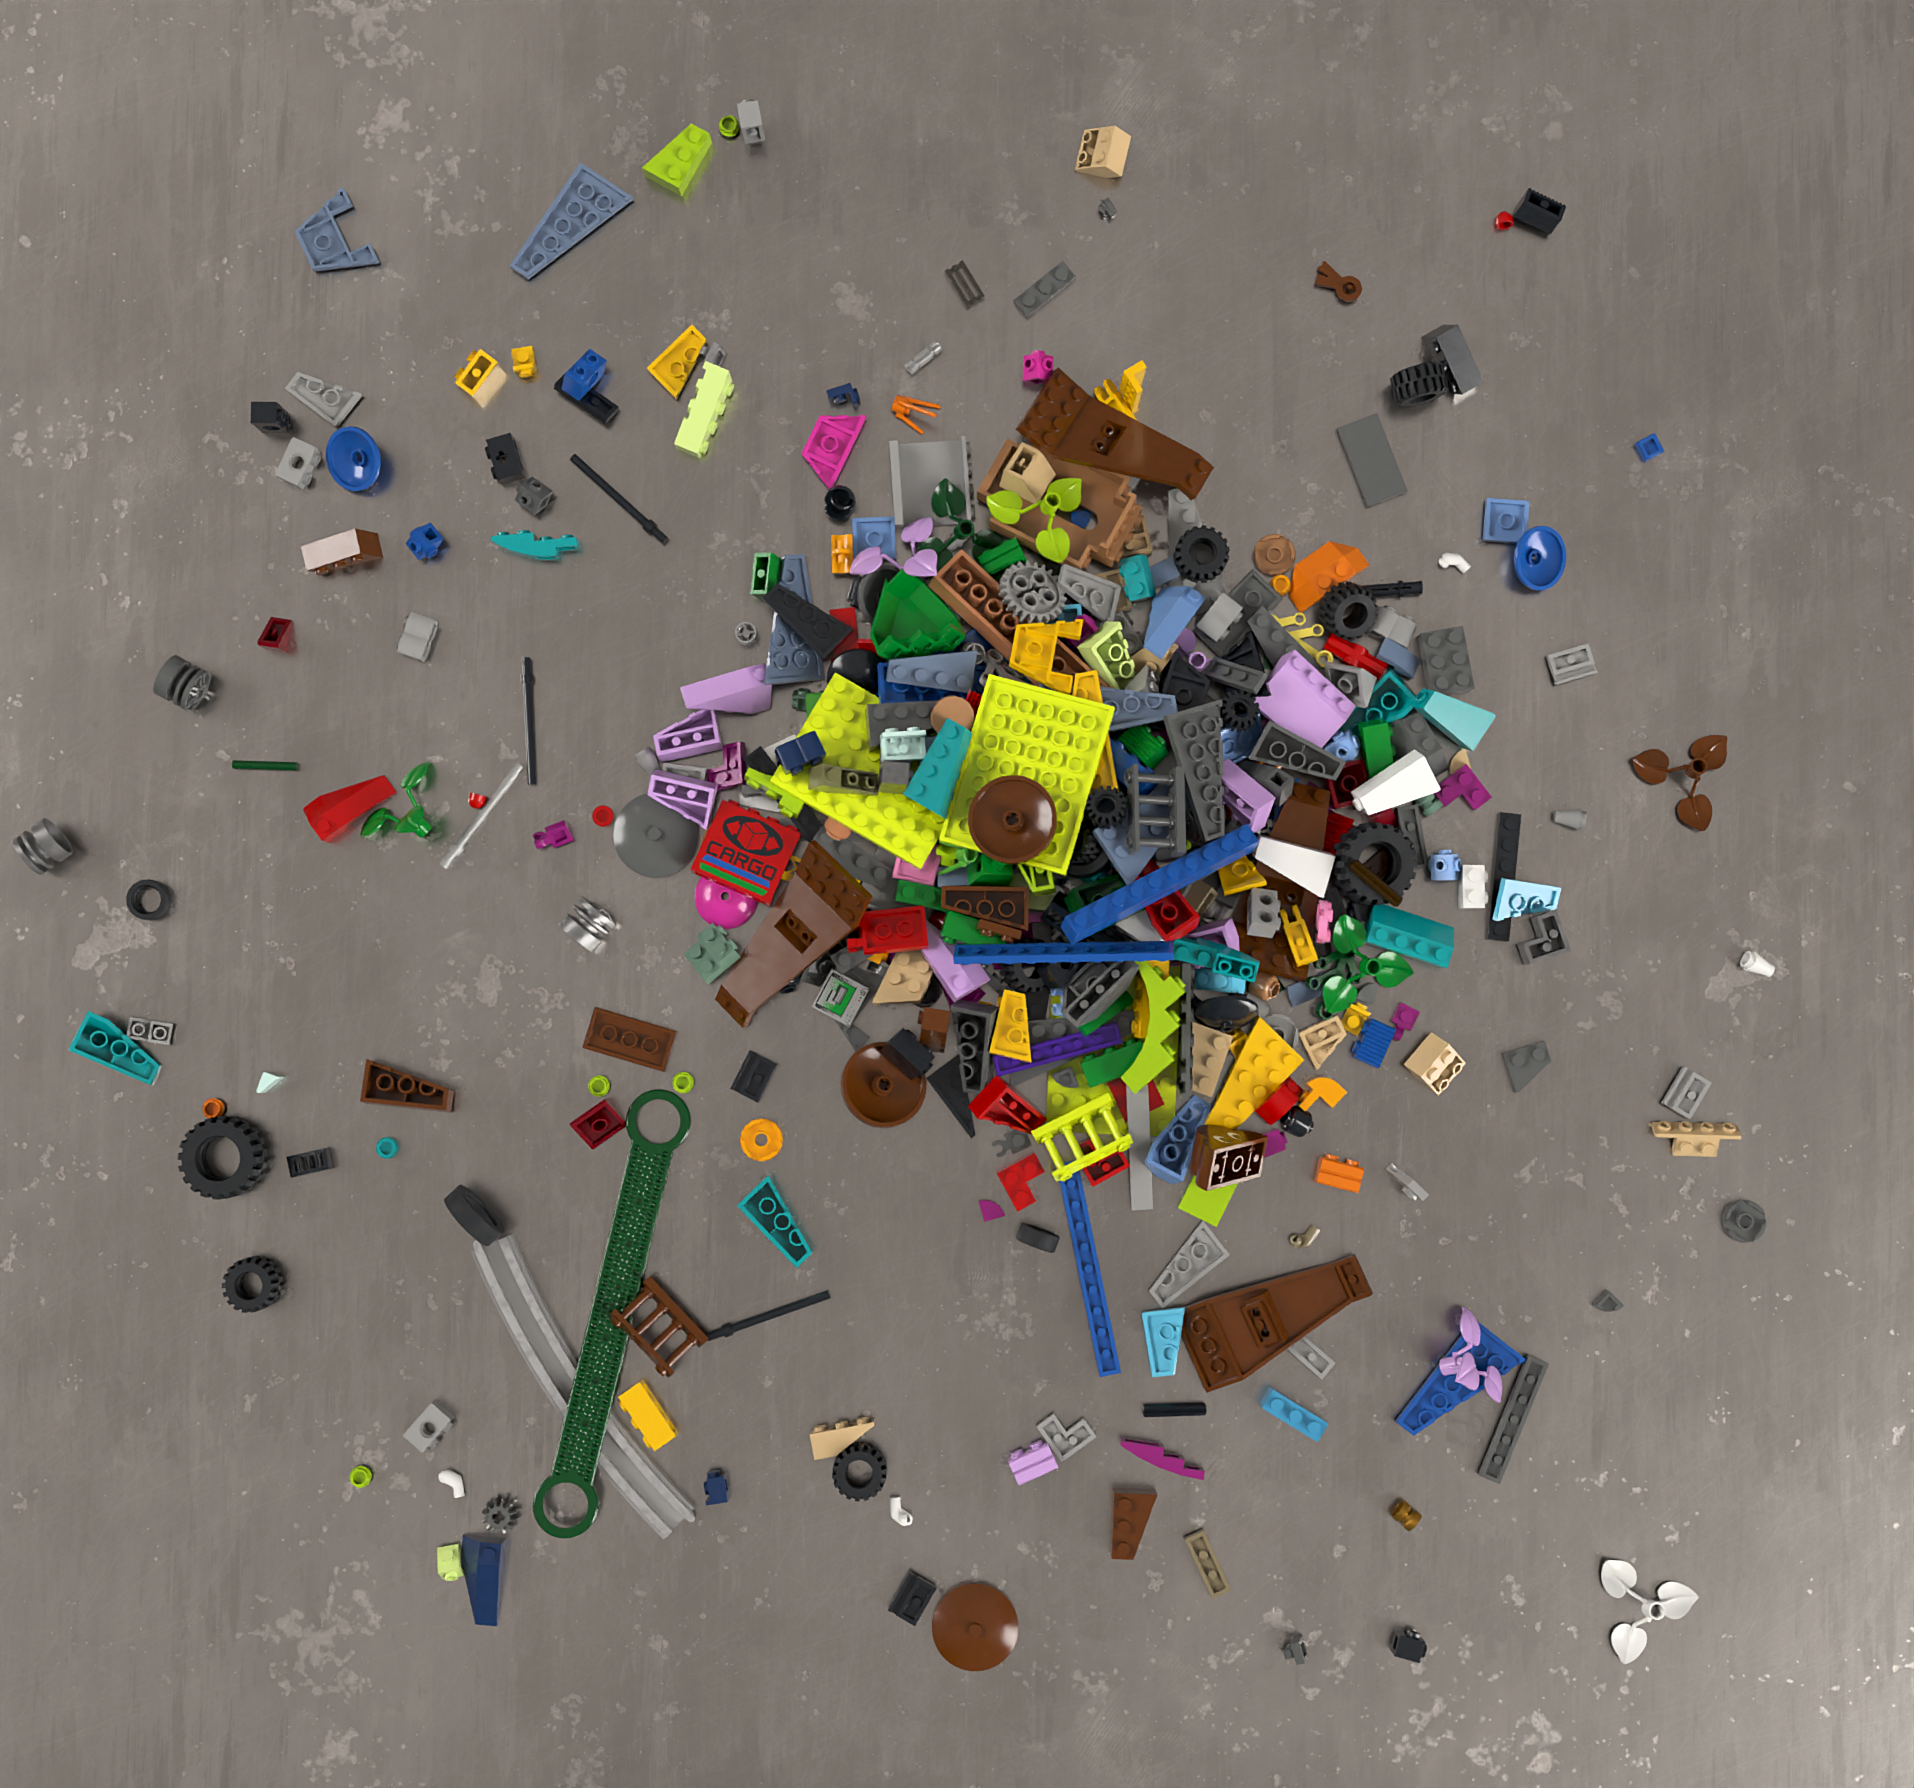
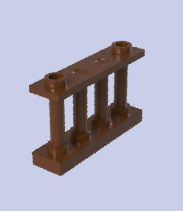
M649 1276L641 1284L643 1288L642 1293L621 1313L614 1309L609 1314L611 1317L610 1321L616 1328H622L655 1363V1369L660 1375H666L669 1378L675 1373L671 1366L691 1346L697 1345L701 1347L709 1338ZM648 1298H653L657 1303V1308L634 1329L626 1319ZM662 1314H668L672 1319V1324L649 1345L642 1338L641 1334ZM682 1329L687 1335L686 1340L664 1361L657 1354L656 1350L677 1330Z

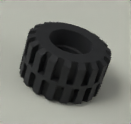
M1428 362L1414 365L1397 372L1390 378L1395 402L1399 406H1413L1429 402L1441 397L1448 391L1441 363Z
M1202 525L1201 528L1195 526L1192 530L1188 529L1180 537L1175 547L1174 563L1178 566L1179 573H1183L1185 575L1184 578L1187 580L1189 578L1193 579L1192 582L1195 583L1197 581L1206 583L1207 580H1214L1216 576L1222 573L1229 560L1228 553L1230 549L1227 546V539L1222 538L1223 534L1220 531L1218 533L1215 532V528H1206L1207 525ZM1201 543L1209 546L1214 554L1213 561L1208 565L1195 563L1189 554V550L1193 545Z
M1347 581L1346 584L1343 582L1338 583L1337 587L1333 585L1331 591H1326L1324 594L1326 597L1320 601L1322 607H1319L1318 612L1321 613L1319 618L1323 622V626L1343 640H1354L1355 637L1358 639L1363 637L1362 634L1369 632L1370 626L1373 627L1375 624L1373 622L1374 619L1378 617V614L1375 613L1378 611V605L1375 604L1377 602L1370 592L1356 583L1353 584ZM1354 603L1351 614L1342 619L1345 609Z
M1020 938L1017 942L1013 941V944L1044 943L1045 941L1037 938ZM1041 962L1036 963V964H1035V968H1036ZM999 963V967H1002V971H999L1000 975L1005 976L1003 981L1006 984H1010V988L1020 992H1035L1044 990L1043 987L1048 988L1035 969L1032 975L1027 977L1023 972L1022 963Z
M253 1256L239 1260L227 1269L228 1273L223 1276V1279L226 1280L225 1283H222V1288L226 1289L223 1296H228L229 1300L227 1303L229 1305H235L233 1309H242L243 1313H253L267 1308L275 1302V1299L279 1298L280 1294L278 1292L283 1288V1285H280V1281H283V1277L278 1276L280 1269L273 1267L275 1265L273 1261L268 1262V1258ZM248 1272L255 1273L261 1279L262 1290L257 1297L249 1295L243 1287V1279Z
M856 1442L852 1446L850 1444L835 1459L832 1469V1479H834L835 1488L838 1487L839 1493L841 1495L845 1494L847 1499L854 1498L857 1502H860V1499L867 1501L869 1497H875L877 1492L882 1490L887 1476V1463L883 1458V1454L878 1452L875 1446H869V1443L860 1444V1442ZM862 1460L867 1462L873 1470L871 1479L864 1483L852 1481L847 1474V1467L853 1461Z

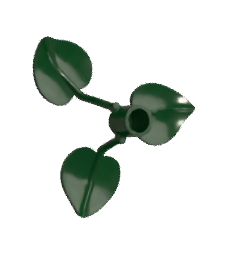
M947 478L943 479L933 491L931 507L937 517L944 518L949 515L951 520L958 523L954 527V536L944 545L939 538L928 537L925 541L921 542L918 548V552L924 549H933L936 552L937 572L953 558L952 552L947 547L956 539L965 540L970 536L971 542L975 544L972 548V554L977 562H979L978 557L985 550L994 549L1003 542V539L998 534L987 529L980 530L975 540L973 523L970 520L958 519L953 516L963 512L966 500L960 489L954 486Z

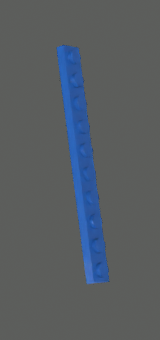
M1079 942L1073 945L1071 943L955 945L953 960L954 964L989 965L992 963L1034 964L1038 962L1052 964L1057 962L1099 963L1101 961L1144 962L1150 960L1164 962L1174 960V942Z
M1074 1161L1064 1162L1066 1166ZM1079 1170L1073 1173L1072 1177L1068 1180L1060 1181L1099 1376L1103 1377L1121 1373Z

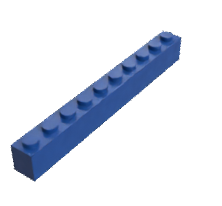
M1246 824L1065 916L1060 927L1073 945L1253 852L1259 840L1249 825Z

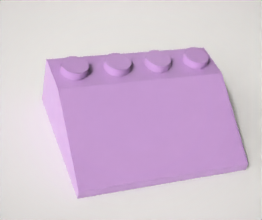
M1296 650L1283 655L1268 675L1267 681L1271 696L1255 697L1256 700L1254 702L1259 703L1258 709L1268 720L1320 748L1346 722L1356 707Z

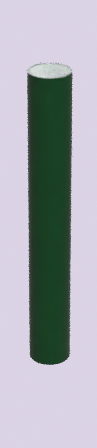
M233 760L232 768L297 771L298 763Z

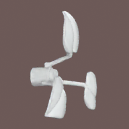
M1607 1560L1603 1564L1601 1580L1604 1589L1609 1595L1615 1598H1622L1627 1591L1643 1603L1642 1612L1646 1618L1634 1622L1632 1627L1626 1623L1619 1624L1611 1635L1612 1646L1623 1664H1628L1642 1653L1647 1643L1646 1632L1643 1629L1636 1628L1638 1625L1651 1622L1652 1619L1660 1620L1664 1616L1670 1619L1682 1618L1688 1613L1699 1597L1693 1590L1681 1583L1666 1582L1658 1589L1660 1601L1646 1600L1629 1589L1635 1585L1637 1580L1636 1571L1633 1566L1621 1560Z

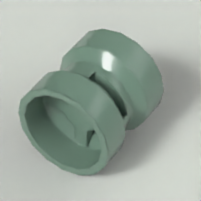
M1434 793L1413 800L1415 804H1418L1423 809L1422 813L1425 817L1430 816L1443 806V803L1435 798Z

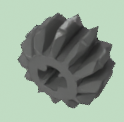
M506 1496L501 1501L498 1497H495L493 1502L488 1501L486 1503L487 1508L482 1510V1514L486 1515L482 1522H489L486 1529L490 1530L494 1527V1534H497L499 1530L506 1534L508 1528L512 1530L515 1527L513 1522L519 1520V1517L514 1515L519 1511V1508L512 1509L515 1502L512 1500L509 1504L506 1503ZM499 1511L503 1512L502 1516L504 1515L502 1519H499V1515H496Z

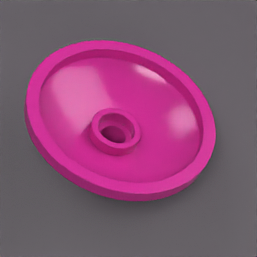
M702 877L695 889V905L700 916L707 923H714L716 926L721 925L724 929L736 928L746 923L753 916L758 906L757 901ZM724 892H727L729 894V898L727 900H723L721 898V895Z

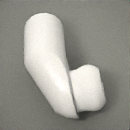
M891 1496L890 1512L892 1519L902 1526L910 1525L913 1517L901 1508L900 1496Z

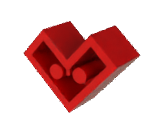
M1090 1138L1078 1143L1084 1156L1096 1150ZM1117 1151L1082 1170L1091 1186L1094 1187L1130 1167L1123 1152Z
M1034 1152L996 1172L1017 1212L1036 1202L1026 1182L1045 1172Z

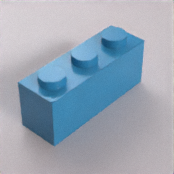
M1271 1386L1268 1387L1259 1403L1262 1409L1316 1442L1320 1440L1329 1424L1324 1418Z

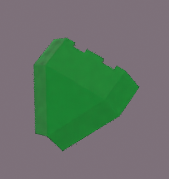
M902 568L891 580L885 579L870 632V637L879 656L889 661V659L912 656H928L932 652L941 650L944 653L950 652L966 637L958 617L919 576L908 575Z

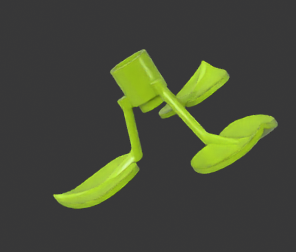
M1064 478L1052 482L1048 486L1043 500H1038L1035 504L1025 509H1021L1022 500L1020 496L1009 490L999 491L987 496V506L993 517L1003 524H1015L1019 520V513L1024 514L1040 506L1042 513L1049 515V521L1047 525L1048 531L1043 530L1036 537V548L1044 557L1062 563L1069 553V537L1062 528H1054L1052 530L1051 526L1058 508L1064 512H1071L1077 509L1081 502L1082 480L1080 478Z

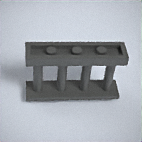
M1133 764L1126 770L1124 775L1125 783H1127L1128 835L1126 836V847L1129 850V855L1138 852L1140 846L1168 848L1170 850V857L1182 856L1186 853L1184 767L1176 766L1167 775L1138 773V764ZM1139 782L1167 784L1169 786L1168 796L1139 795ZM1139 803L1167 805L1169 807L1168 818L1139 816ZM1139 825L1167 826L1170 829L1169 839L1140 838Z

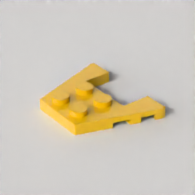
M1075 619V622H1065L1063 620L1053 624L1041 622L1016 625L1009 667L1057 692L1070 695L1073 676L1052 672L1051 669L1057 636L1080 640L1083 619Z

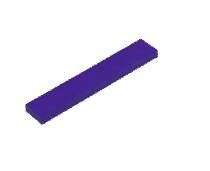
M1113 1022L1100 1026L1087 1037H1084L1081 1032H1076L1030 1045L1031 1063L996 1054L992 1055L997 1075L1003 1076L1123 1042L1118 1023Z

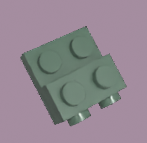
M711 923L696 936L699 941L683 953L707 984L712 982L741 957L736 951L739 947L731 938L727 940L725 937L728 935L721 925L716 926L714 923Z

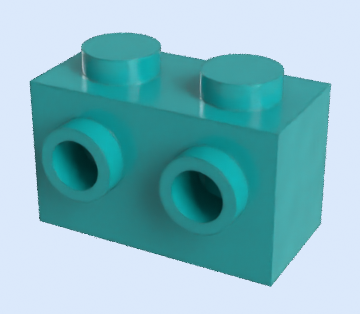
M1139 554L1121 559L1119 571L1121 577L1125 579L1126 586H1124V592L1130 602H1138L1155 597L1156 591L1147 555Z

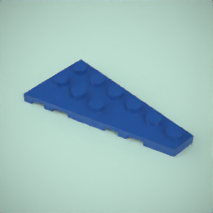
M1479 1322L1480 1343L1478 1346L1473 1345L1471 1349L1464 1352L1472 1354L1478 1371L1487 1372L1488 1366H1494L1499 1371L1500 1376L1505 1375L1513 1367L1526 1361L1524 1357ZM1462 1334L1444 1358L1452 1357L1453 1352H1457L1467 1346L1468 1343L1464 1340ZM1438 1364L1395 1422L1414 1436L1434 1423L1443 1414L1450 1412L1455 1406L1485 1388V1377L1479 1375L1478 1388L1470 1390L1463 1384L1455 1382L1457 1374L1444 1376Z

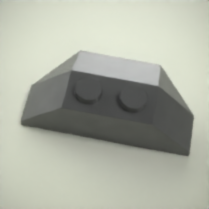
M1413 708L1404 717L1388 723L1392 727L1393 736L1390 737V742L1395 748L1396 756L1394 758L1396 761L1411 751L1416 750L1424 755L1434 777L1449 769L1443 748L1423 715Z
M1134 961L1087 962L1064 985L1061 1013L1076 1028L1097 1019L1129 988L1139 966Z

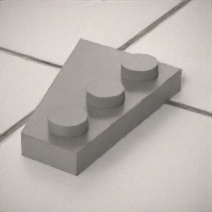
M1067 564L1062 565L1057 586L1102 622H1113L1122 586Z

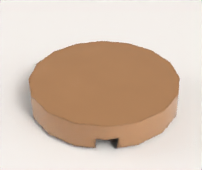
M1269 534L1262 537L1253 551V561L1256 568L1262 574L1270 577L1285 574L1292 567L1296 559L1295 548L1292 542L1280 534Z
M953 695L943 697L936 702L931 711V725L935 732L939 733L946 719L949 718L970 731L974 723L973 709L969 702L961 697Z

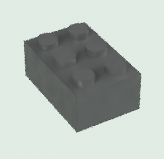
M1463 626L1424 632L1416 637L1426 689L1447 696L1470 692L1475 689Z

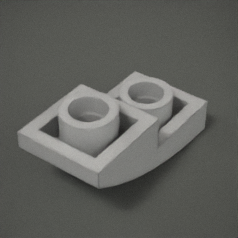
M130 1017L126 1035L130 1039L170 1045L173 1024Z

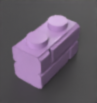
M1038 1440L1030 1445V1449L1026 1451L1019 1449L1010 1454L1011 1457L1008 1458V1463L1019 1486L1058 1468L1056 1459L1047 1441L1042 1442V1440Z

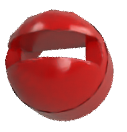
M1502 211L1497 215V229L1505 230L1513 226V217L1510 213Z
M470 792L468 803L472 808L479 809L484 806L487 796Z

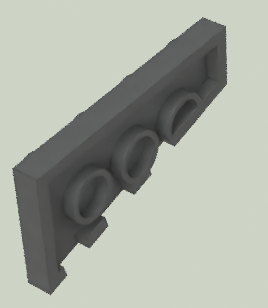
M1260 606L1246 620L1273 668L1283 655L1293 650H1296L1315 669L1318 670L1321 667L1263 606Z

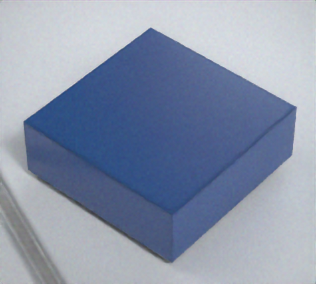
M1655 433L1634 444L1643 462L1664 452Z

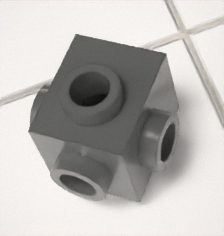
M532 476L527 481L523 480L518 485L515 501L536 515L547 506L553 491Z

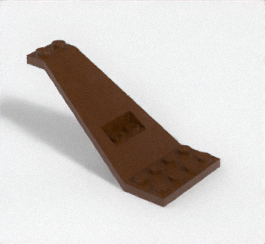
M1059 367L1053 371L1016 428L1023 437L1048 458L1176 486L1190 500L1197 497L1214 468L1199 453L1088 395Z
M1294 782L1292 795L1284 802L1269 837L1323 851L1330 791ZM1258 860L1255 865L1256 870L1264 877L1267 885L1257 888L1277 891L1278 900L1281 901L1280 910L1284 909L1286 911L1289 923L1296 921L1292 913V906L1297 905L1300 915L1305 921L1310 938L1313 941L1318 896ZM1251 889L1243 891L1232 915L1239 936V951L1260 961L1258 971L1305 983L1309 963L1297 967L1283 929L1282 919L1280 929L1275 931L1273 938L1247 935V899Z
M816 840L808 843L795 874L744 949L741 957L721 984L715 1000L742 1028L749 1025L756 1009L857 928L872 898V895Z
M1353 1254L1334 1262L1210 1297L1186 1306L1181 1337L1207 1393L1246 1379L1346 1306L1371 1296L1373 1292L1356 1255ZM1255 1309L1260 1311V1315L1255 1313ZM1264 1329L1269 1331V1335L1264 1333Z

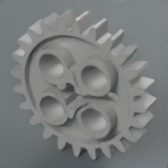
M1020 561L1016 566L1012 564L1004 572L1000 579L1001 583L998 586V589L1001 590L998 595L1004 597L1001 604H1008L1006 611L1012 610V617L1019 615L1020 622L1024 619H1027L1028 624L1032 621L1035 623H1041L1042 621L1044 624H1047L1048 621L1053 622L1061 614L1065 607L1064 603L1067 600L1064 597L1065 592L1057 586L1056 580L1059 576H1052V569L1045 571V565L1039 568L1037 562L1033 566L1030 565L1029 561H1026L1024 565Z

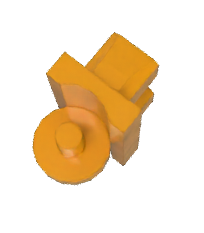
M852 534L831 535L832 574L850 573L851 564L854 560Z

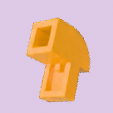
M1315 1077L1304 1083L1310 1088V1091L1305 1090L1298 1097L1299 1102L1296 1105L1306 1111L1320 1098L1328 1107L1333 1108L1347 1092L1330 1078Z

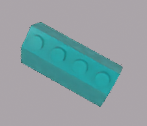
M1385 904L1373 905L1371 907L1370 916L1365 926L1367 932L1366 944L1438 968H1448L1454 949V927Z

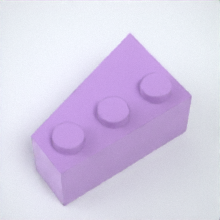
M1226 759L1223 761L1222 786H1224V795H1222V805L1226 804L1233 812L1231 817L1235 822L1239 820L1243 826L1248 824L1253 833H1256L1265 827L1276 797L1230 759Z
M655 770L651 774L647 795L668 808L676 810L683 817L691 819L707 830L711 823L718 784Z

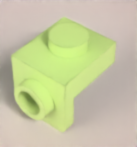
M459 1544L437 1548L438 1574L446 1581H454L458 1577L464 1576V1571L461 1568V1547Z

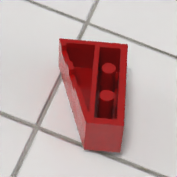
M998 1075L968 1105L977 1119H986L997 1125L1003 1124L1011 1129L1033 1135L1031 1131L1039 1128L1047 1120L1037 1106Z

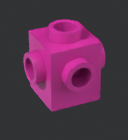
M1041 350L1032 351V354L1023 356V381L1035 385L1045 384L1053 373V356L1046 355Z

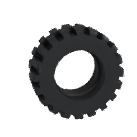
M1363 823L1349 828L1348 833H1343L1339 837L1341 842L1335 843L1333 847L1336 850L1334 855L1336 857L1331 874L1336 876L1333 879L1335 885L1341 886L1339 891L1343 895H1348L1350 900L1361 904H1389L1387 900L1349 869V865L1354 860H1359L1362 851L1369 844L1375 843L1384 849L1388 857V870L1382 880L1402 897L1404 895L1403 890H1409L1412 886L1410 880L1416 877V872H1413L1414 867H1418L1417 860H1414L1413 855H1416L1415 848H1410L1409 845L1412 842L1409 837H1403L1404 832L1400 829H1394V826L1390 824Z
M234 1116L213 1117L194 1125V1129L189 1130L185 1134L187 1139L181 1141L179 1147L183 1148L182 1153H178L177 1160L182 1161V1165L178 1166L179 1172H184L185 1177L182 1178L185 1184L190 1183L192 1185L190 1189L194 1192H200V1196L205 1198L212 1197L215 1200L239 1196L252 1189L256 1185V1181L262 1178V1169L267 1166L264 1156H267L268 1153L267 1149L263 1150L264 1138H259L257 1135L259 1130L256 1127H250V1122L239 1120V1117ZM219 1137H226L233 1141L240 1154L238 1169L232 1176L227 1178H220L213 1174L206 1162V1151L209 1144Z

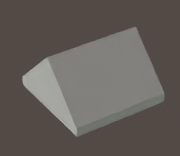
M1332 662L1324 663L1326 679L1357 707L1366 708L1377 677L1363 668Z

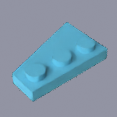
M1185 1307L1142 1312L1152 1377L1175 1374Z

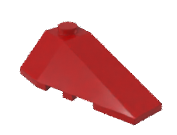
M1152 858L1135 881L1159 869V866ZM1179 890L1145 907L1152 927L1165 942L1180 939L1198 927L1199 914Z

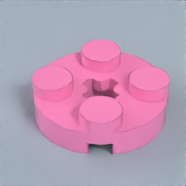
M1319 900L1315 922L1318 933H1315V942L1325 943L1330 942L1331 930L1329 929V922H1332L1333 909H1331V902H1328V900Z

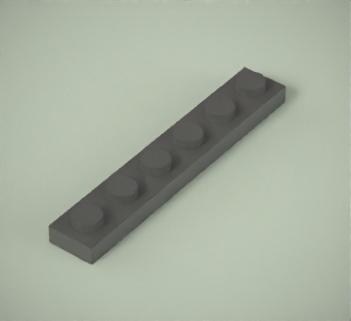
M1528 1354L1478 1473L1479 1476L1498 1484L1502 1481L1549 1363Z

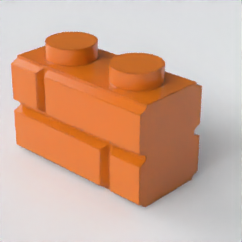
M1326 1154V1157H1319L1314 1182L1355 1193L1359 1192L1364 1168L1359 1167L1360 1162L1347 1159L1346 1163L1338 1161V1156Z

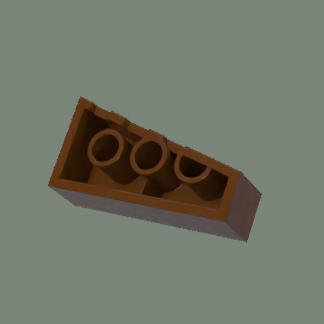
M942 886L941 908L1028 931L1029 887Z
M924 1007V1011H919L917 1024H922L920 1044H925L932 1052L944 1053L951 1011Z
M366 1059L360 1102L372 1105L451 1113L454 1091Z

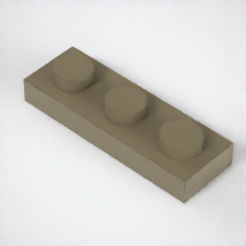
M1204 1529L1184 1537L1211 1598L1214 1599L1231 1591Z

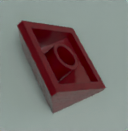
M1364 758L1346 762L1336 781L1326 778L1328 789L1331 793L1333 809L1354 806L1352 802L1354 797L1351 791L1369 780Z
M610 1098L602 1100L569 1123L592 1150L626 1127V1121Z

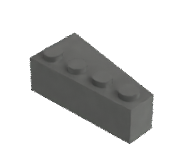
M1270 720L1267 721L1247 758L1335 781L1346 763L1345 760Z
M958 1000L950 1006L954 1018V1033H956L957 1037L956 1048L961 1063L959 1067L963 1092L978 1095L993 1079L994 1062L992 1055L995 1054L989 1053L999 1007Z

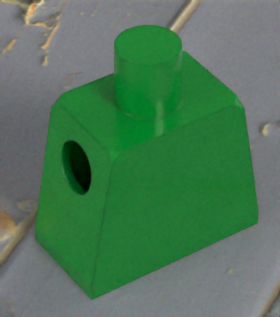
M981 854L974 862L967 865L968 886L1008 887L1013 877L1012 864L994 861L985 854Z

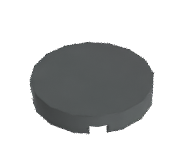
M1750 1200L1734 1201L1725 1208L1722 1215L1723 1229L1735 1241L1741 1243L1753 1242L1758 1240L1765 1231V1213L1757 1203Z

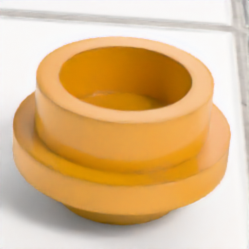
M1276 575L1271 579L1270 586L1281 596H1284L1290 591L1291 582L1285 575Z

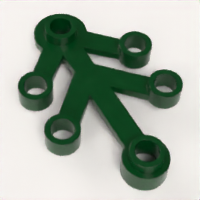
M1336 949V951L1324 957L1317 956L1318 960L1313 962V966L1316 969L1323 970L1329 963L1337 960L1336 966L1317 977L1309 976L1305 981L1306 987L1316 990L1330 977L1341 976L1347 981L1354 974H1360L1354 960L1356 954L1352 950L1349 953L1343 954ZM1345 965H1347L1349 970L1347 979L1344 973ZM1362 977L1352 981L1351 983L1359 984L1362 980ZM1312 980L1315 981V984L1313 986H1311ZM1324 1000L1315 1008L1318 1018L1329 1020L1334 1016V1013L1326 1011Z

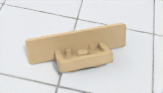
M1651 1122V1128L1655 1137L1674 1138L1671 1150L1673 1156L1716 1157L1720 1139H1741L1742 1137L1738 1126L1732 1123Z

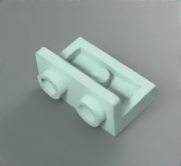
M920 727L907 728V731H898V728L885 729V732L880 735L882 762L923 760L926 755V730H920Z

